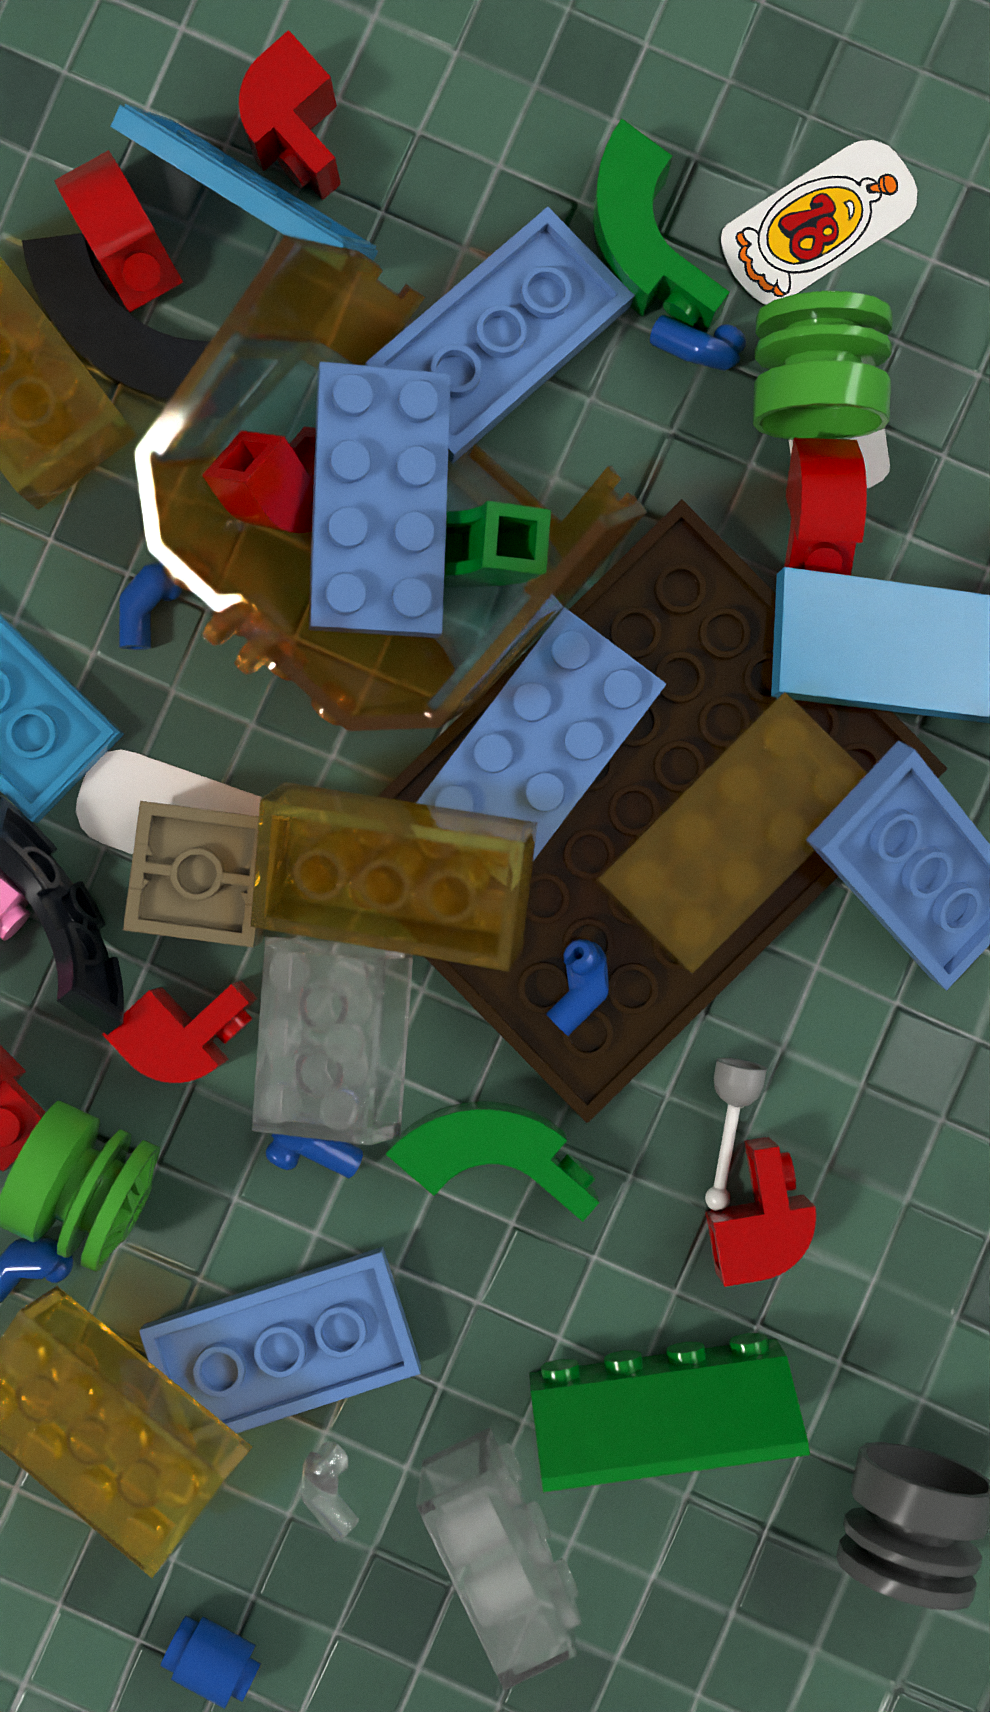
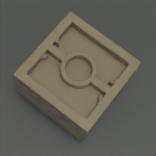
M140 801L123 930L245 947H255L261 944L267 902H263L268 860L274 857L278 819Z

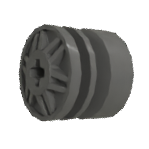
M887 1442L865 1443L858 1451L850 1489L854 1499L863 1507L852 1508L845 1514L843 1526L846 1534L839 1540L836 1554L839 1566L858 1582L901 1602L939 1610L954 1611L968 1608L974 1600L977 1586L973 1575H976L982 1563V1556L979 1550L969 1541L983 1539L988 1533L990 1525V1480L975 1469L928 1450Z

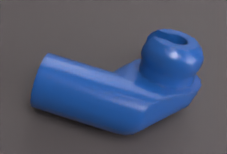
M661 315L652 328L650 343L684 361L725 371L740 362L739 353L746 347V338L739 329L729 324L716 328L714 336H711L667 315Z
M161 563L145 565L122 591L119 598L120 648L129 650H146L151 648V611L161 599L171 601L178 598L182 592L183 578L176 568H163Z
M587 939L574 940L566 947L563 958L566 964L569 991L546 1013L567 1036L607 998L609 993L606 955L598 944Z
M283 1125L277 1128L271 1134L273 1141L266 1148L267 1159L284 1170L295 1168L300 1155L348 1179L356 1173L363 1158V1151L324 1130L294 1125Z
M24 1238L15 1240L0 1256V1303L5 1300L22 1278H46L51 1283H58L64 1280L73 1268V1255L67 1258L58 1255V1241L51 1238H41L38 1242H31Z

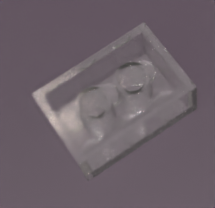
M301 936L265 937L252 1131L364 1145H375L401 1136L414 945Z
M488 1428L422 1460L417 1508L505 1691L577 1656L574 1628L581 1625L582 1620L574 1598L578 1596V1590L570 1569L563 1558L557 1561L552 1559L546 1542L547 1539L551 1538V1534L545 1517L535 1500L528 1504L524 1500L518 1483L523 1480V1474L517 1458L508 1443L498 1446L491 1429Z

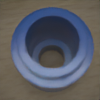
M186 1615L178 1627L160 1666L173 1673L171 1680L225 1709L231 1696L243 1702L261 1663L250 1658L256 1644L205 1617H202L200 1622Z

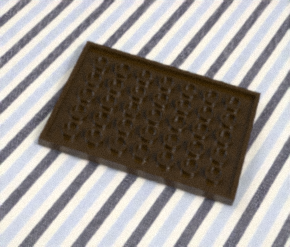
M683 499L569 609L570 612L664 681L666 686L513 889L413 815L410 810L540 638L321 851L586 1123L590 1122L838 877L806 839L898 741L915 749L937 778L948 769L892 711L771 697L776 594ZM587 939L598 944L606 955L609 993L607 998L567 1036L546 1013L569 991L566 964L563 958L566 947L574 940Z

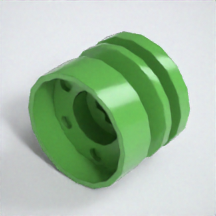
M816 291L779 298L761 307L756 316L755 333L760 340L755 348V359L761 367L768 369V371L758 375L754 383V427L761 433L789 440L794 438L851 439L870 435L884 429L890 422L891 379L886 371L877 368V366L885 363L892 354V344L887 336L892 330L893 312L889 304L874 296L855 292Z
M58 1100L46 1111L35 1126L7 1177L0 1194V1227L31 1242H38L54 1225L56 1220L63 1222L58 1238L57 1254L65 1258L70 1257L88 1234L89 1236L81 1256V1265L97 1272L107 1262L112 1252L126 1240L136 1224L152 1189L153 1172L161 1147L142 1140L134 1149L127 1162L124 1163L131 1143V1133L119 1129L103 1146L101 1151H98L94 1147L99 1133L100 1119Z

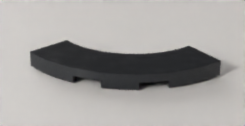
M83 233L22 240L25 261L31 281L45 311L63 337L94 369L117 385L121 384L137 393L152 397L160 403L197 409L233 408L227 351L223 340L199 341L173 337L159 332L131 316L118 305L103 286L92 259L90 246Z
M0 796V868L23 893L47 934L57 968V1002L108 1035L123 1024L124 993L118 957L109 958L99 931L106 923L84 883L79 881L73 884L61 866L52 857V854L57 851V847L19 809Z

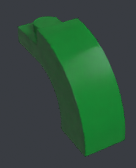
M621 118L605 147L597 178L593 205V230L597 253L605 266L635 295L630 307L643 317L654 301L659 298L664 302L663 307L671 318L691 327L695 325L707 334L722 314L730 292L676 253L662 237L655 222L653 202L666 184L672 155Z
M486 501L476 508L447 511L444 587L504 586L525 583L546 576L551 510Z
M474 1101L439 1109L417 1120L402 1131L389 1144L386 1155L433 1196L451 1178L466 1169L478 1165L498 1164L515 1168L527 1174L582 1222L600 1203L596 1191L591 1187L596 1177L570 1154L567 1153L561 1161L555 1156L567 1142L565 1131L538 1113L508 1103Z

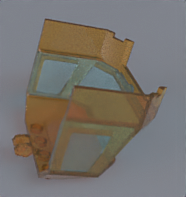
M284 235L135 450L148 550L165 564L163 570L171 581L187 591L196 592L214 609L212 611L213 618L207 623L202 632V636L213 646L225 643L233 635L244 636L248 640L239 651L238 657L234 662V665L245 675L256 672L265 664L275 675L284 680L293 681L312 698L311 705L313 709L324 720L336 726L342 725L347 731L440 728L481 699L488 689L589 581L647 511L637 498L627 492L622 498L619 497L614 488L621 481V477L612 465L608 466L563 521L559 520L551 512L547 573L528 582L513 585L444 587L442 635L439 638L309 630L312 531L307 533H291L250 525L237 520L226 511L202 474L241 430L285 436L290 444L304 426L316 428L317 374L320 361L365 365L371 357L400 333L426 297L407 284L398 294L377 280L383 272L381 267L357 250ZM477 444L472 446L453 464L448 460L446 512L476 508L486 501L547 509Z

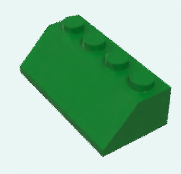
M745 1333L730 1338V1345L705 1348L701 1342L690 1341L670 1345L666 1349V1354L642 1357L639 1351L623 1350L604 1356V1362L579 1366L578 1361L574 1359H558L541 1365V1371L529 1373L543 1492L810 1455L809 1442L786 1353L776 1338L768 1339L767 1335L762 1333Z

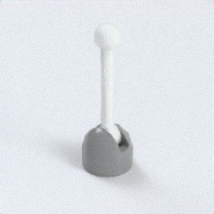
M717 1058L714 1072L715 1090L719 1097L728 1104L714 1186L709 1188L705 1195L706 1204L714 1211H722L730 1203V1194L726 1186L740 1108L751 1105L760 1097L764 1088L767 1068L763 1065L735 1058Z

